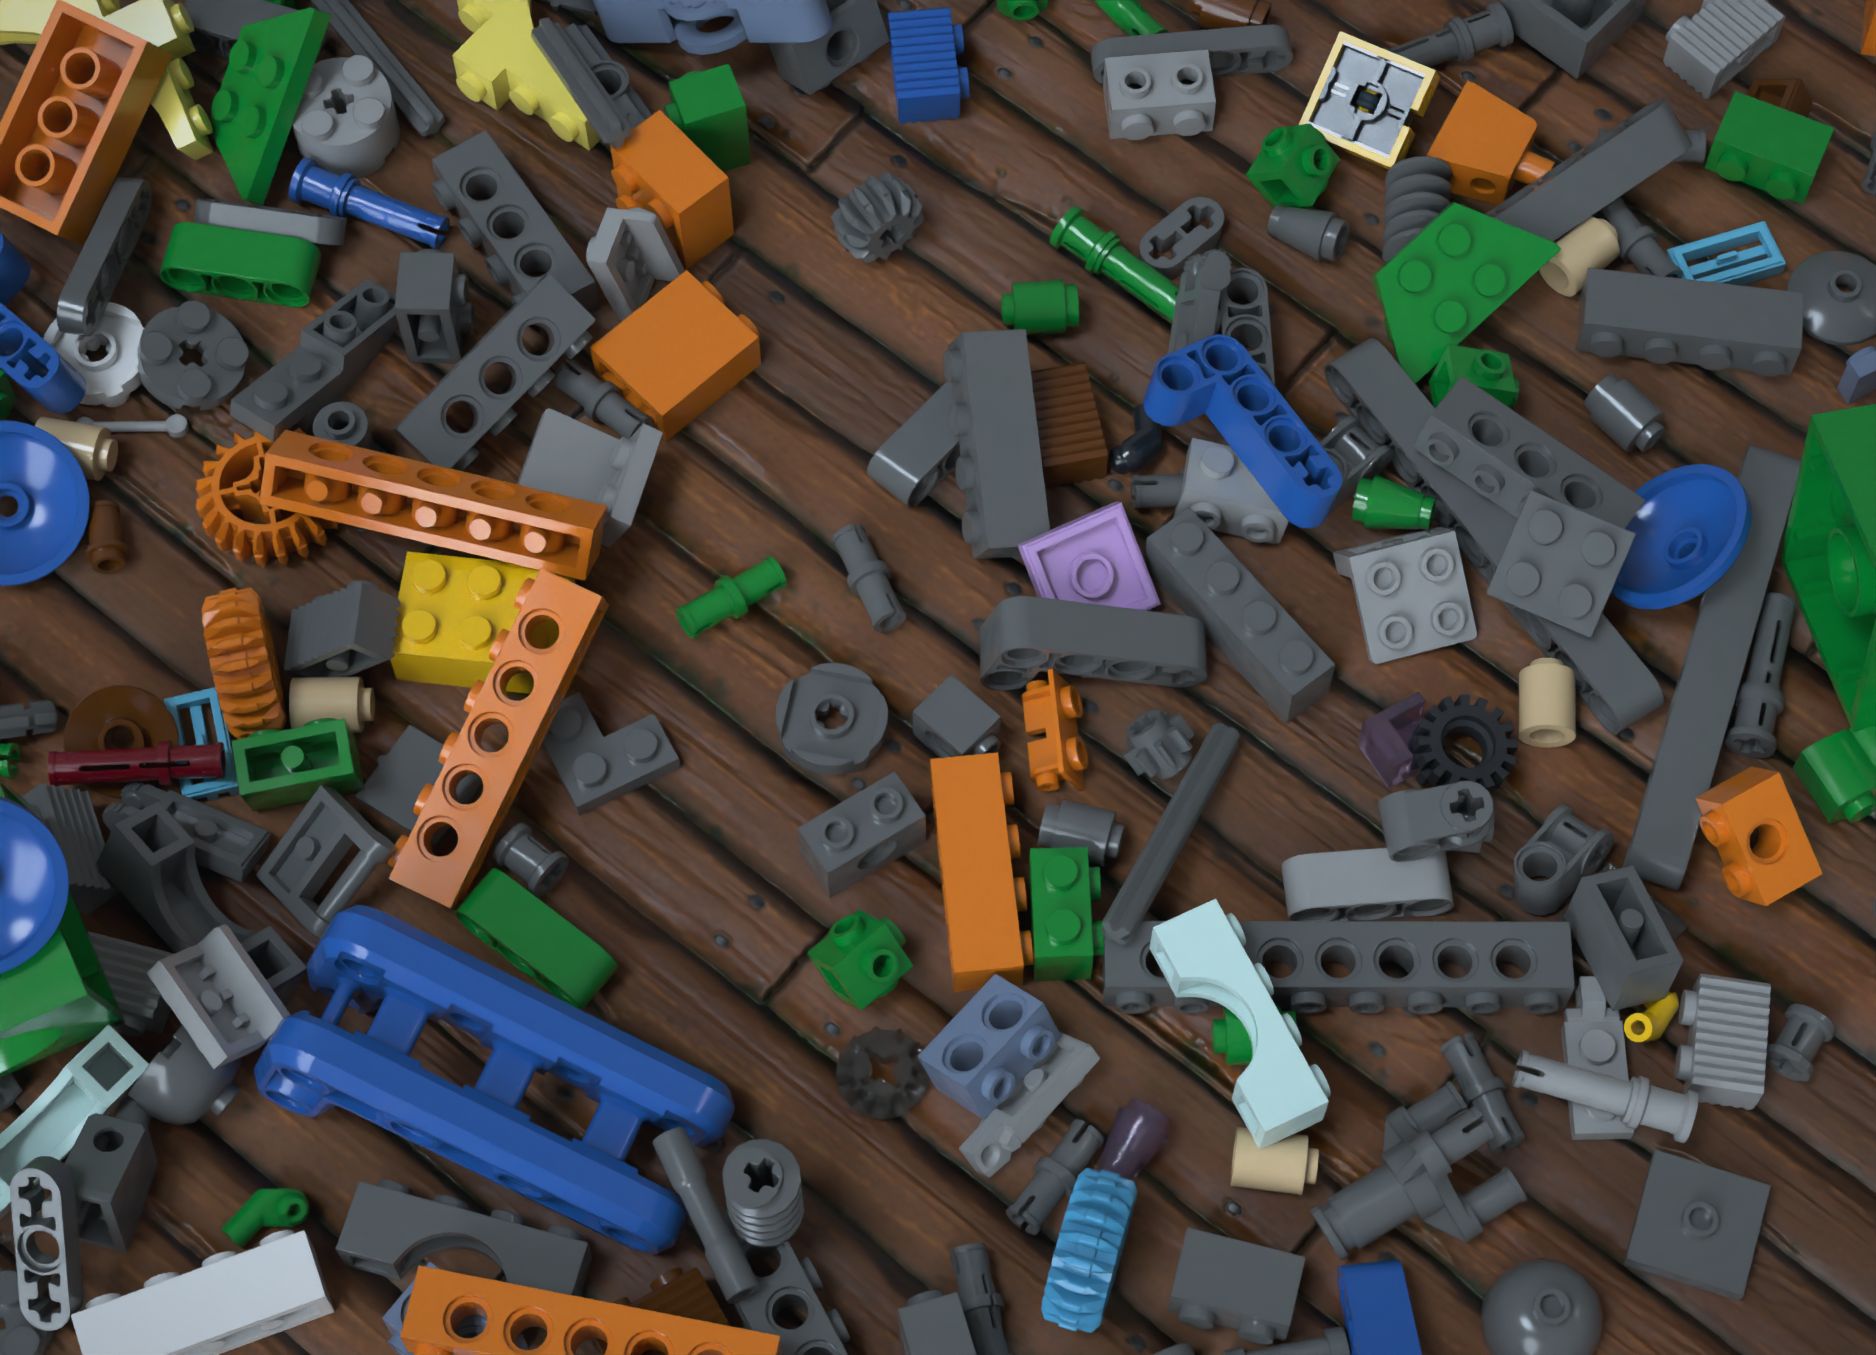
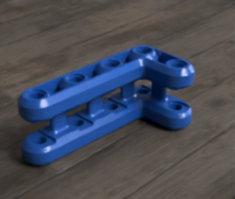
M355 905L334 915L306 965L310 988L314 992L318 989L331 999L321 1018L309 1015L310 1011L302 1010L280 1021L253 1069L258 1091L265 1098L286 1110L306 1117H316L333 1109L335 1106L344 1108L633 1250L653 1255L675 1245L687 1219V1211L679 1194L675 1195L662 1186L638 1175V1169L624 1162L641 1125L648 1128L651 1125H655L665 1131L684 1127L691 1142H694L693 1146L699 1148L707 1147L723 1139L735 1112L731 1091L723 1082L383 911L365 905ZM348 1006L358 1009L357 1013L366 1014L379 1008L366 1035L357 1030L352 1034L338 1027ZM427 1019L436 1023L441 1019L481 1039L480 1044L492 1050L475 1088L466 1084L461 1088L421 1068V1062L409 1057ZM535 1072L541 1075L548 1072L586 1091V1097L599 1103L582 1141L575 1138L569 1141L530 1122L531 1116L517 1110Z

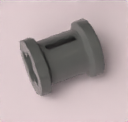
M519 823L511 828L499 841L492 855L496 866L500 869L508 867L527 882L528 891L535 897H542L547 894L562 878L569 864V858L561 851L553 853L535 839L532 828L526 823Z
M1795 1003L1789 1005L1784 1014L1786 1024L1775 1044L1767 1045L1765 1061L1776 1073L1793 1081L1806 1082L1814 1072L1811 1065L1822 1043L1831 1041L1836 1028L1832 1021L1821 1012L1809 1006Z

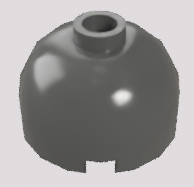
M182 1025L173 1035L174 1039L162 1053L159 1052L128 1094V1098L137 1102L136 1105L150 1116L161 1122L175 1125L196 1122L209 1110L219 1117L241 1091V1088L233 1083L242 1065V1057L213 1069Z
M1540 1258L1517 1263L1497 1277L1482 1301V1336L1484 1344L1491 1355H1592L1600 1343L1603 1312L1598 1293L1585 1275L1565 1262Z

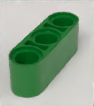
M181 222L173 226L160 269V278L170 287L185 292L286 307H303L310 302L322 259V252L313 243L296 237L193 222Z
M492 868L454 910L457 919L478 939L551 995L580 1010L586 1007L618 970L615 960L600 945L508 875L496 868Z

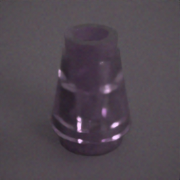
M1131 1097L1125 1108H1118L1100 1158V1164L1096 1170L1101 1171L1105 1169L1121 1174L1120 1177L1133 1181L1170 1138L1166 1132L1172 1120L1151 1105Z

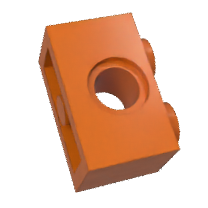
M1751 766L1695 798L1703 815L1700 817L1701 829L1708 841L1717 848L1725 866L1721 870L1723 880L1731 893L1739 899L1768 906L1823 874L1780 772ZM1757 827L1758 841L1754 848L1751 849L1750 836Z

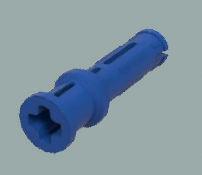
M303 158L296 167L290 182L289 200L296 204H302L304 201L328 209L332 216L348 218L352 215L366 222L430 245L434 249H439L446 239L443 235L427 230V226L448 232L450 226L449 217L440 216L374 190L361 186V181L354 174L347 172L342 176L317 167V162L314 159Z

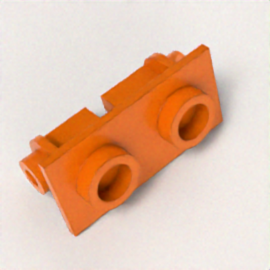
M1053 668L1048 669L1049 685L1048 682L1043 680L1032 681L1026 685L1027 691L1022 694L1026 733L1029 736L1046 732V738L1027 743L1030 779L1032 782L1037 783V790L1041 792L1057 790L1060 787L1059 781L1062 780L1070 782L1078 791H1084L1083 770L1088 768V753L1082 738L1078 734L1077 718L1082 717L1083 714L1081 697L1074 685L1066 682Z

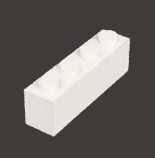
M283 1230L264 1237L260 1241L259 1247L237 1254L235 1251H225L212 1255L202 1262L201 1268L179 1275L177 1272H167L154 1276L144 1283L143 1289L121 1296L119 1293H110L96 1297L85 1305V1310L72 1314L71 1318L82 1355H219L335 1311L314 1246L305 1230L294 1233L293 1230Z

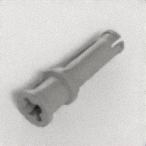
M1524 1049L1519 1055L1516 1065L1539 1071L1540 1076L1515 1071L1512 1081L1513 1087H1522L1620 1115V1121L1625 1123V1126L1628 1128L1636 1129L1638 1125L1652 1127L1673 1134L1674 1140L1680 1143H1685L1690 1135L1698 1108L1699 1093L1697 1091L1689 1089L1685 1094L1673 1092L1651 1085L1649 1078L1641 1075L1638 1078L1633 1076L1630 1082L1532 1054Z

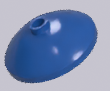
M4 420L0 421V501L7 497L16 499L18 511L10 517L0 515V586H17L48 576L72 556L87 528L90 513V495L85 475L78 461L61 441L36 426Z
M1693 464L1667 471L1637 489L1635 493L1646 501L1627 528L1628 531L1636 533V536L1612 589V593L1623 603L1635 608L1661 609L1689 601L1716 584L1733 566L1749 535L1752 522V506L1744 486L1733 474L1723 468L1707 464Z
M0 797L1 974L30 959L49 941L63 917L69 890L66 861L54 834L29 809L3 797Z

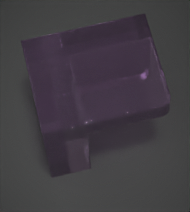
M1416 692L1367 719L1362 725L1357 745L1388 789L1420 772L1419 768L1410 770L1414 756L1408 749V744L1414 736L1412 733L1422 720L1421 716L1426 703L1420 692Z

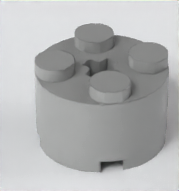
M362 55L330 58L313 65L291 126L301 158L308 157L314 159L317 162V167L341 176L348 172L354 174L357 179L378 171L386 163L385 157L391 152L392 148L396 149L400 139L399 122L391 89L386 78L373 66L370 59Z

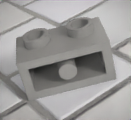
M1208 49L1105 58L1103 93L1110 139L1126 138L1129 140H1141L1155 135L1179 134L1182 136H1192L1204 131H1213L1216 98Z

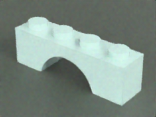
M1215 898L1153 927L1149 949L1176 998L1198 997L1212 1000L1229 1009L1244 1025L1251 1041L1252 1060L1236 1080L1232 1101L1256 1145L1261 1150L1322 1121L1329 1103L1327 1098L1331 1096V1092L1321 1069L1316 1064L1309 1066L1299 1049V1046L1302 1045V1038L1294 1020L1288 1013L1281 1015L1271 998L1274 994V989L1265 968L1260 963L1253 965L1243 946L1246 945V938L1240 923L1232 913L1225 915Z
M109 1024L63 1068L38 1099L0 1134V1220L11 1210L10 1184L15 1174L30 1161L40 1156H50L62 1161L71 1152L88 1116L95 1113L108 1116L119 1106L122 1099L128 1097L130 1090L148 1067L149 1063ZM36 1178L33 1181L34 1186L40 1182V1178Z

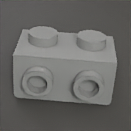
M607 207L597 235L592 237L588 243L586 252L587 264L619 321H623L646 303L655 279L673 281L685 271L658 216L642 208L625 210Z
M1192 438L1187 451L1182 490L1175 508L1174 518L1190 507L1210 530L1241 536L1252 542L1280 543L1289 520L1284 517L1231 446Z
M226 924L214 928L197 945L160 959L146 972L161 993L164 1001L173 1010L213 1069L258 1050L270 1039L280 1021L290 1016L288 1010Z

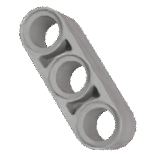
M1387 848L1310 853L1291 857L1281 865L1289 921H1381L1421 918L1443 914L1454 906L1446 851L1406 862L1392 861L1389 858Z

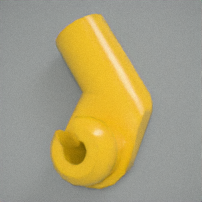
M1668 991L1665 999L1642 1004L1647 1008L1645 1012L1634 1013L1625 1020L1624 1032L1626 1036L1634 1042L1655 1041L1660 1038L1679 1009V999L1676 992L1671 993Z

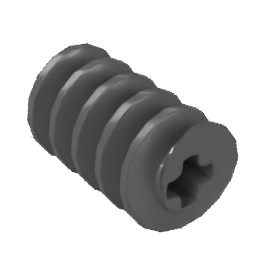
M1430 156L1412 157L1394 164L1387 171L1385 178L1387 190L1384 198L1386 208L1383 220L1385 223L1383 231V241L1385 244L1382 251V258L1385 263L1450 204L1448 199L1451 197L1452 186L1448 181L1451 180L1452 170L1449 164L1442 159Z
M768 1139L749 1140L737 1146L727 1157L722 1171L730 1224L736 1235L748 1245L759 1248L779 1246L792 1238L800 1228L804 1216L800 1166L793 1153L778 1142Z

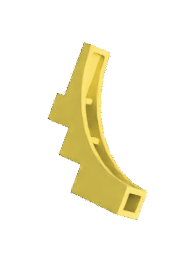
M0 0V45L13 43L37 44L57 0ZM63 0L173 54L150 103L159 113L178 150L195 161L213 153V148L207 136L213 133V128L202 106L199 104L195 105L189 90V88L194 86V80L189 68L182 59V57L195 51L189 33L194 31V25L183 4L180 2L175 4L171 0H139L121 9L118 0Z
M457 0L460 20L474 33L452 55L457 75L456 83L460 90L469 99L475 102L482 100L497 111L511 99L515 106L525 114L532 115L534 113L548 122L552 130L567 142L574 140L590 151L601 139L532 39L531 32L534 29L531 19L532 0Z

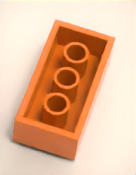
M57 0L0 122V208L57 236L84 245L173 54L63 0Z

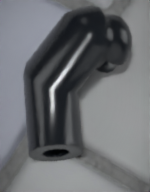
M1143 404L1133 409L1135 433L1125 439L1122 445L1113 447L1109 453L1110 465L1118 474L1124 475L1130 471L1137 473L1144 470L1157 460L1163 451L1161 424L1154 422L1147 416Z

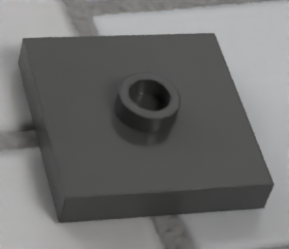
M1655 1149L1651 1155L1623 1265L1740 1301L1744 1296L1771 1185Z

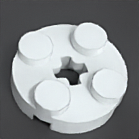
M108 302L96 330L89 337L62 333L57 326V318L47 329L43 339L60 353L86 381V392L80 404H103L107 407L120 406L129 399L130 393L136 390L142 383L137 368L139 363L137 349L144 328L135 313L128 308ZM100 345H106L108 355L100 361L90 362L88 356L85 355L86 351H96Z

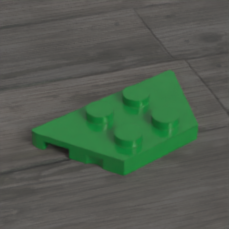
M310 7L244 25L241 28L237 42L230 51L229 65L220 90L213 99L212 113L209 120L213 128L212 135L241 198L247 202L262 206L264 204L330 21L331 14Z
M1456 202L1450 203L1371 276L1377 299L1383 306L1385 314L1383 322L1389 342L1392 341L1398 364L1416 384L1440 361L1448 344L1458 345L1554 257L1561 248L1550 240Z

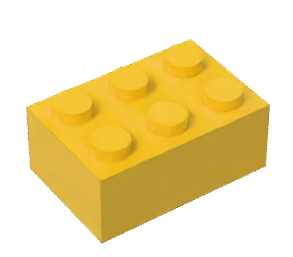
M407 551L398 595L401 606L397 610L400 616L395 618L399 626L394 628L398 635L393 638L396 646L392 648L395 656L390 659L396 679L472 688L477 680L485 682L494 664V661L489 659L493 643L502 629L510 631L519 613V610L514 608L518 592L528 577L535 580L539 570L504 561ZM555 574L572 583H575V578ZM543 622L536 626L531 636L533 647L537 649L551 647L559 636L558 624ZM525 672L515 674L508 681L506 691L531 694L534 687L533 676Z

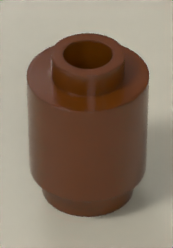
M1195 0L1192 13L1199 15L1198 26L1207 30L1266 25L1272 9V3L1265 0Z

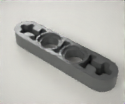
M1257 25L1113 37L1098 42L1092 47L1090 52L1094 79L1103 84L1105 58L1208 49L1212 77L1274 72L1285 68L1293 59L1289 31L1279 25Z
M120 176L115 181L59 297L57 326L62 333L89 337L96 330L148 220L152 205V188L147 179Z

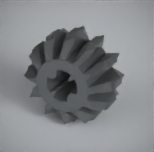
M890 172L880 175L877 179L872 175L868 176L864 184L859 187L853 186V191L838 201L840 208L834 211L831 216L835 225L833 230L838 235L837 240L855 259L861 258L865 263L873 262L878 257L883 260L888 259L891 252L896 249L903 250V244L908 239L915 238L917 235L915 228L920 226L925 219L921 213L922 205L917 200L918 195L909 184H905L900 177L895 178Z

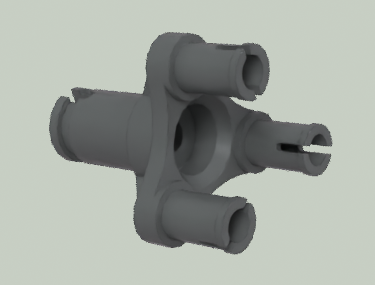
M1450 1081L1408 1109L1401 1105L1385 1115L1383 1153L1380 1154L1384 1163L1328 1197V1203L1323 1207L1318 1208L1316 1205L1309 1209L1318 1227L1341 1261L1349 1257L1347 1252L1356 1246L1358 1250L1362 1249L1416 1214L1420 1220L1467 1243L1484 1232L1483 1225L1518 1203H1523L1527 1200L1520 1184L1507 1167L1502 1168L1501 1172L1464 1195L1459 1191L1455 1192L1447 1175L1452 1172L1450 1165L1488 1141H1493L1496 1137L1488 1122L1483 1121V1115L1475 1105L1468 1109L1463 1098Z

